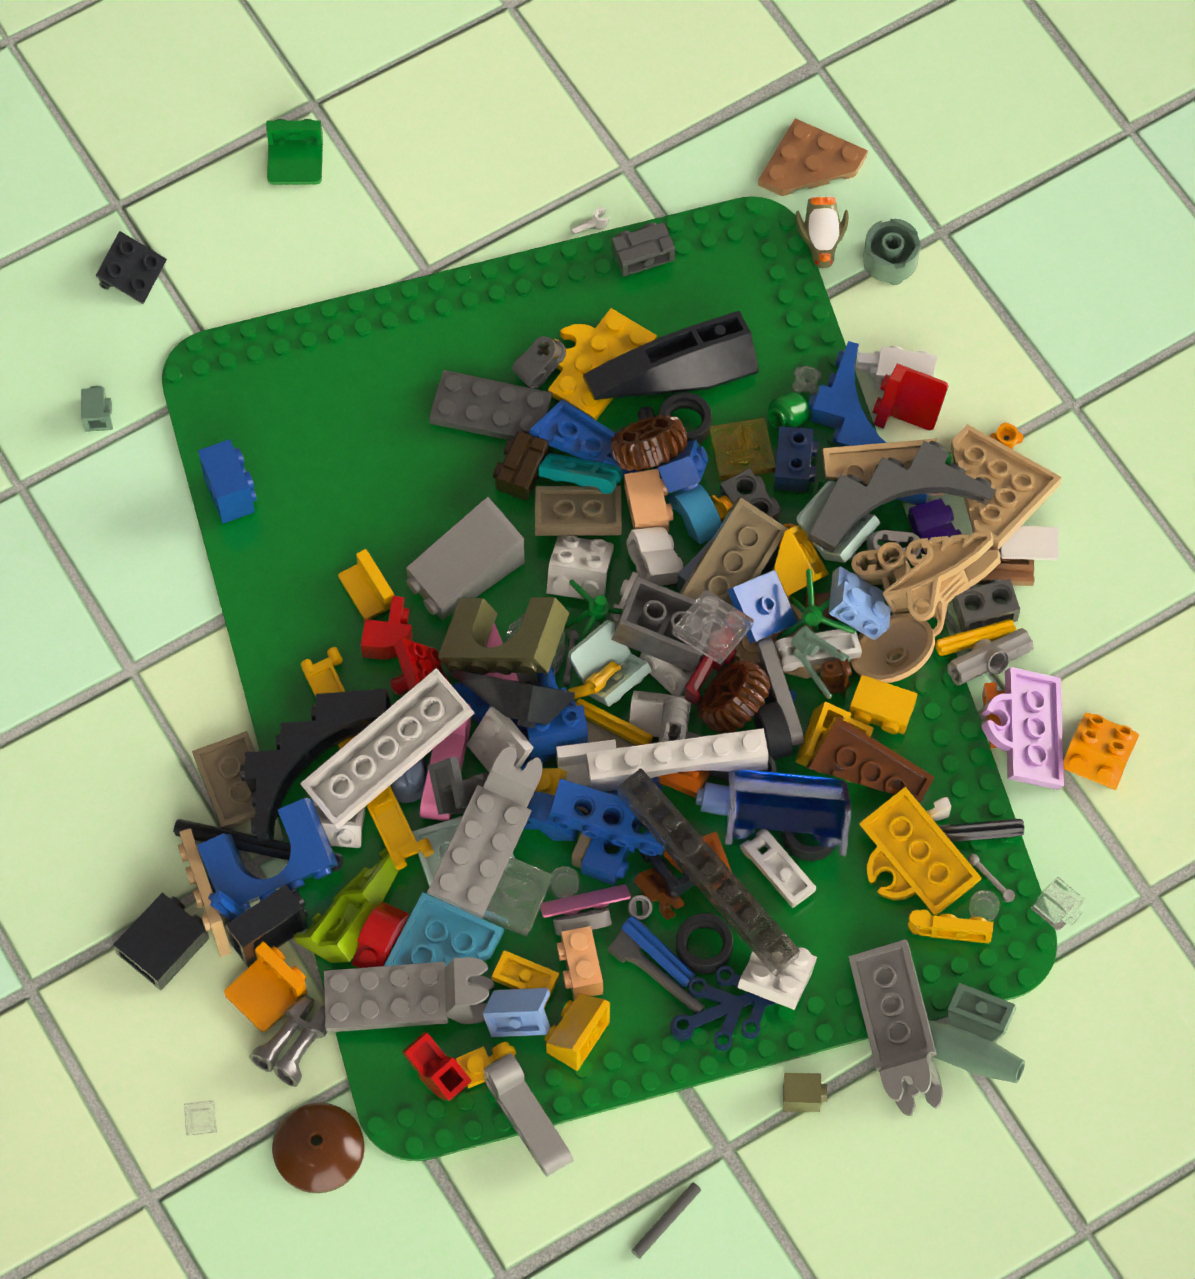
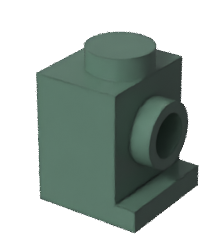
M91 386L90 388L81 389V419L85 432L113 430L111 419L112 402L111 398H106L105 388L102 386Z

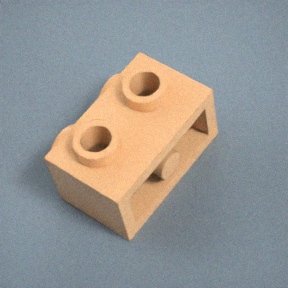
M652 469L624 474V488L633 530L663 526L669 532V521L673 520L671 503L666 504L664 496L668 495V490L663 479H660L659 470Z
M591 926L562 931L561 942L557 943V950L560 961L565 960L567 970L563 971L565 988H571L573 1000L576 999L578 994L586 996L602 995L603 979Z

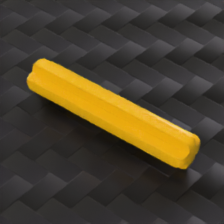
M1007 619L938 639L935 643V648L938 655H948L972 648L982 639L995 641L1016 631V626L1013 620Z
M578 699L576 701L577 706L583 705L586 720L635 745L651 744L652 734L585 700Z

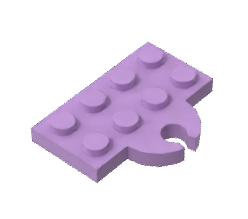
M1010 667L1005 671V694L992 698L986 703L981 712L984 716L989 714L997 715L1001 721V726L993 721H986L981 724L982 729L993 745L1007 752V779L1059 790L1064 787L1061 678Z

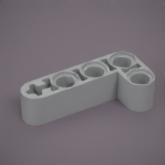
M508 1053L483 1069L484 1079L490 1092L543 1174L548 1177L573 1162L572 1154L524 1081V1073L515 1057Z

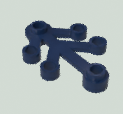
M721 966L716 973L717 982L721 986L732 985L738 988L741 976L734 974V970L731 967ZM727 972L731 975V978L723 980L720 974ZM695 977L689 982V993L695 998L703 997L720 1004L690 1017L684 1014L675 1016L670 1024V1032L674 1039L687 1041L693 1036L695 1028L726 1016L721 1031H718L714 1036L715 1048L720 1051H726L732 1045V1034L742 1008L754 1004L750 1018L743 1022L741 1029L742 1035L745 1038L754 1039L759 1035V1024L765 1008L774 1005L776 1002L750 992L735 996L708 986L703 978ZM694 984H701L703 990L699 992L694 991L692 986ZM679 1022H686L688 1028L681 1030L677 1027V1024ZM753 1025L756 1027V1031L748 1033L745 1027ZM720 1037H726L729 1042L721 1045L717 1040Z

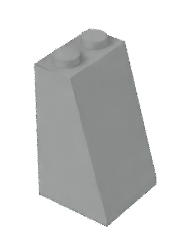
M487 497L406 567L408 578L406 583L414 594L419 593L423 597V603L432 615L437 614L443 621L455 612L460 598H476L525 563L524 538L490 498Z

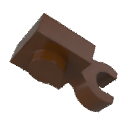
M654 867L640 872L633 880L644 896L648 897L652 902L659 901L660 913L667 920L676 916L675 912L671 909V904L675 909L685 905L679 896L672 897L666 890L667 885Z

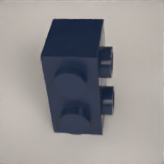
M779 427L774 490L808 493L809 482H815L816 465H811V457H817L818 440H813L814 429Z

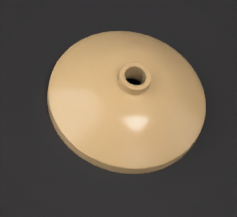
M911 614L890 615L889 629L876 640L869 638L863 633L859 634L858 640L862 654L860 658H854L850 661L855 672L860 677L865 675L885 683L900 681L917 672L929 659L935 645L934 632L927 621H917Z

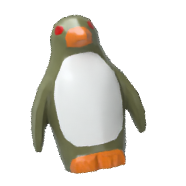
M812 197L808 199L805 222H803L799 210L796 211L798 231L810 249L812 260L818 268L825 269L832 266L835 260L836 248L847 231L848 210H845L840 222L835 197Z

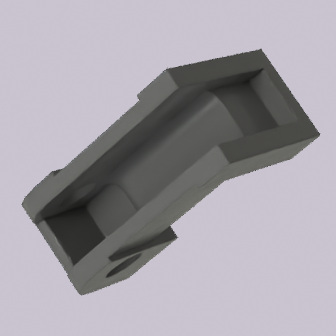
M450 757L428 765L438 815L465 813L477 785L483 787L489 773H481L462 780L458 757Z

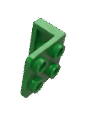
M277 119L275 121H266L268 183L271 185L320 184L322 182L323 163L321 120L287 121L285 119Z

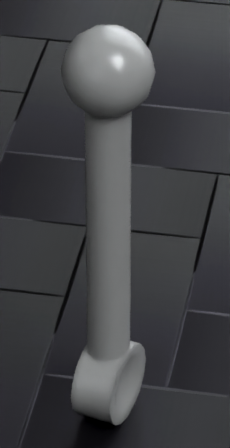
M576 630L568 632L567 636L570 640L568 653L575 647V641L579 637ZM568 655L563 685L566 686L570 685L572 668Z
M969 855L968 862L970 865L976 866L1003 894L1002 898L1005 902H1012L1015 893L1010 889L1007 890L979 862L978 855Z

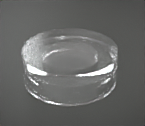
M561 866L556 868L550 875V889L556 896L567 898L573 896L578 891L579 876L573 868Z
M988 890L976 892L971 897L969 903V911L972 917H982L987 921L993 920L1000 908L998 897Z

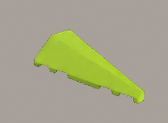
M384 848L379 853L381 860L371 869L365 867L333 898L334 902L323 916L317 913L312 918L314 924L305 933L297 932L294 935L293 940L297 944L330 963L351 961L358 948L359 942L357 940L367 918L373 909L383 902L399 872L387 849Z

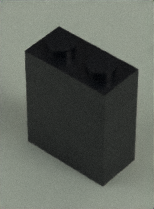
M163 892L113 944L116 954L160 991L210 939L202 918L197 914L191 916L184 910L186 907L175 896L169 898Z

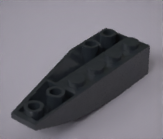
M736 311L686 327L641 345L583 374V379L593 399L599 400L708 390L757 374L759 369L751 331L741 312Z

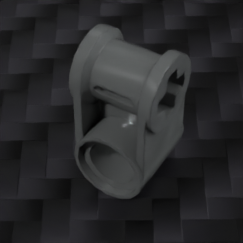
M545 336L539 337L514 362L512 370L528 388L537 389L564 360L566 348L558 340Z

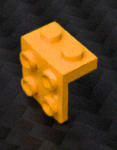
M1085 713L1069 745L1064 759V769L1116 790L1139 734L1130 727L1118 725L1106 720L1101 715Z
M263 941L255 949L257 960L225 989L224 993L225 997L258 1030L267 1032L285 1015L284 1012L288 1006L302 995L308 994L305 983L306 977L296 966L290 968L284 962L286 958L283 953L275 946L270 948Z

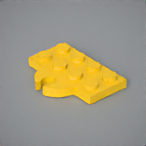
M612 308L596 328L586 324H573L560 330V336L564 340L574 341L576 345L573 348L566 349L564 360L557 366L561 373L549 387L548 392H551L552 397L559 402L563 399L594 420H597L613 398L594 400L583 379V374L632 349L657 339V335Z
M906 787L859 823L860 827L877 846L871 853L867 863V876L870 885L876 883L878 875L882 872H889L894 876L891 885L881 887L877 891L884 898L904 900L916 894L930 912L936 916L982 880L981 876Z

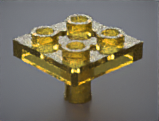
M765 417L709 427L719 481L728 480L749 468L754 475L774 473L776 471Z

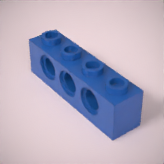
M654 777L634 783L620 790H614L613 795L626 799L636 795L642 798V801L639 803L651 806L652 801L658 802L663 785H660V777ZM603 816L606 823L611 825L617 824V820L613 816ZM633 824L632 828L635 832L639 833L642 825ZM602 837L592 838L581 862V874L615 886L618 877L623 879L627 872L629 862L626 860L629 853H635L637 848L632 846L619 847L612 844L611 840ZM615 846L620 851L615 854H609L605 849Z
M560 779L547 821L553 822V825L560 829L569 830L572 828L582 831L583 835L590 838L602 837L609 839L612 844L619 847L632 846L638 848L643 854L649 856L658 854L662 856L667 845L675 813ZM584 807L589 814L586 816L578 815L574 808ZM603 816H613L617 820V824L611 825L606 823ZM640 824L645 828L646 832L637 833L633 830L632 825Z

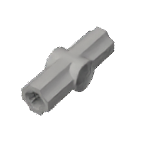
M1023 628L995 641L982 639L975 644L971 652L950 661L947 664L948 673L953 682L958 686L987 672L1000 674L1007 668L1010 661L1030 653L1034 649L1033 640L1030 638L1028 631Z

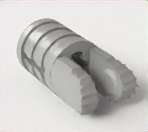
M670 697L664 700L659 742H667L669 740L668 735L677 736L676 740L686 739L687 717L690 708L687 700L679 697Z

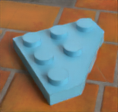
M422 892L384 966L445 962L447 966L453 958L465 957L478 958L484 961L492 957L504 933V928Z

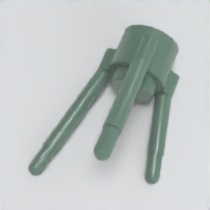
M804 626L791 641V644L796 648L793 655L802 662L825 697L830 699L832 695L805 656L808 654L812 657L822 648L841 661H845L846 658L850 661L851 658L842 651L839 653L837 651L839 649L822 640L807 626Z

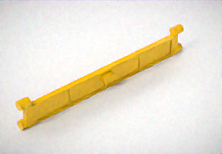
M337 647L330 648L327 651L329 657L313 664L310 659H306L300 664L315 697L316 694L345 692L334 669V666L343 662ZM354 737L346 739L343 742L339 743V748H343ZM390 786L366 805L397 870L406 867L405 859L422 852L424 857H429L434 853L428 838H424L419 842L416 841Z

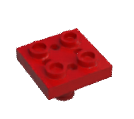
M404 638L393 643L403 674L390 681L391 688L397 695L402 696L408 690L410 691L436 668L449 682L442 669V661L438 658L439 652L435 648Z

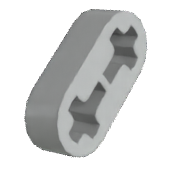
M881 530L870 534L867 540L868 550L879 549L881 546L877 544V541L880 539L883 542H895L897 544L907 542L909 544L913 540L920 538L910 532ZM922 548L917 549L918 553L914 552L913 554L917 557L920 554Z
M608 908L594 909L553 919L556 935H561L562 931L591 926L593 930L612 924Z

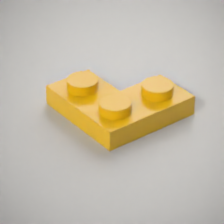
M505 950L492 974L493 981L512 989L548 988L550 995L547 1002L559 979L558 972Z

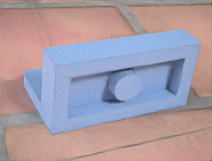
M548 988L493 991L482 1013L491 1037L547 1035L550 1024L544 1006L550 995Z

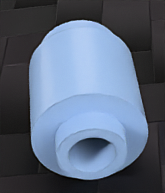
M705 782L704 788L697 792L696 805H701V812L729 816V814L736 815L740 791L733 790V787Z

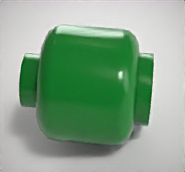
M793 391L773 399L768 407L767 417L769 423L777 430H779L780 426L794 428L803 426L809 419L808 402L800 394Z

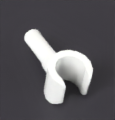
M603 207L597 208L592 219L571 228L573 234L592 227L597 229L606 228L610 217L601 218L605 215L606 209Z

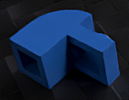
M534 792L527 806L532 812L524 829H539L553 841H575L579 830L572 828L569 830L555 827L553 822L547 821L554 795ZM576 807L574 808L578 815L584 816L581 811Z

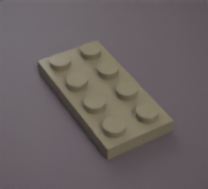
M738 497L679 594L718 609L714 620L724 625L735 611L727 590L759 577L783 538L784 531L788 528L743 498Z

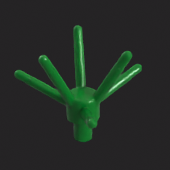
M807 569L808 606L805 607L793 596L789 597V601L802 612V619L778 635L777 640L786 638L805 624L812 626L814 633L821 632L818 626L820 622L854 634L856 631L854 628L823 617V611L829 606L830 597L820 606L815 605L812 570Z
M574 580L569 581V584L589 603L586 611L569 620L564 629H568L584 618L589 617L590 619L578 643H580L589 635L595 621H599L601 625L605 622L607 613L621 615L623 609L609 607L605 596L598 595L596 598H592Z

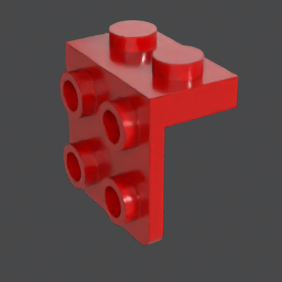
M897 363L892 374H886L881 384L880 390L885 392L883 398L878 397L872 413L877 415L873 425L884 429L890 416L920 428L929 431L933 430L949 388L948 383Z

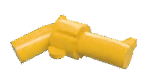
M611 661L599 673L595 672L585 680L584 685L570 688L568 691L575 693L574 699L597 694L605 687L606 681L621 669V666Z

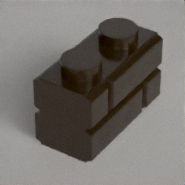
M521 431L516 433L513 440L508 439L504 448V455L506 457L503 463H497L493 472V478L496 480V489L499 492L513 495L516 498L528 500L539 477V465L549 454V443L546 440L532 437Z

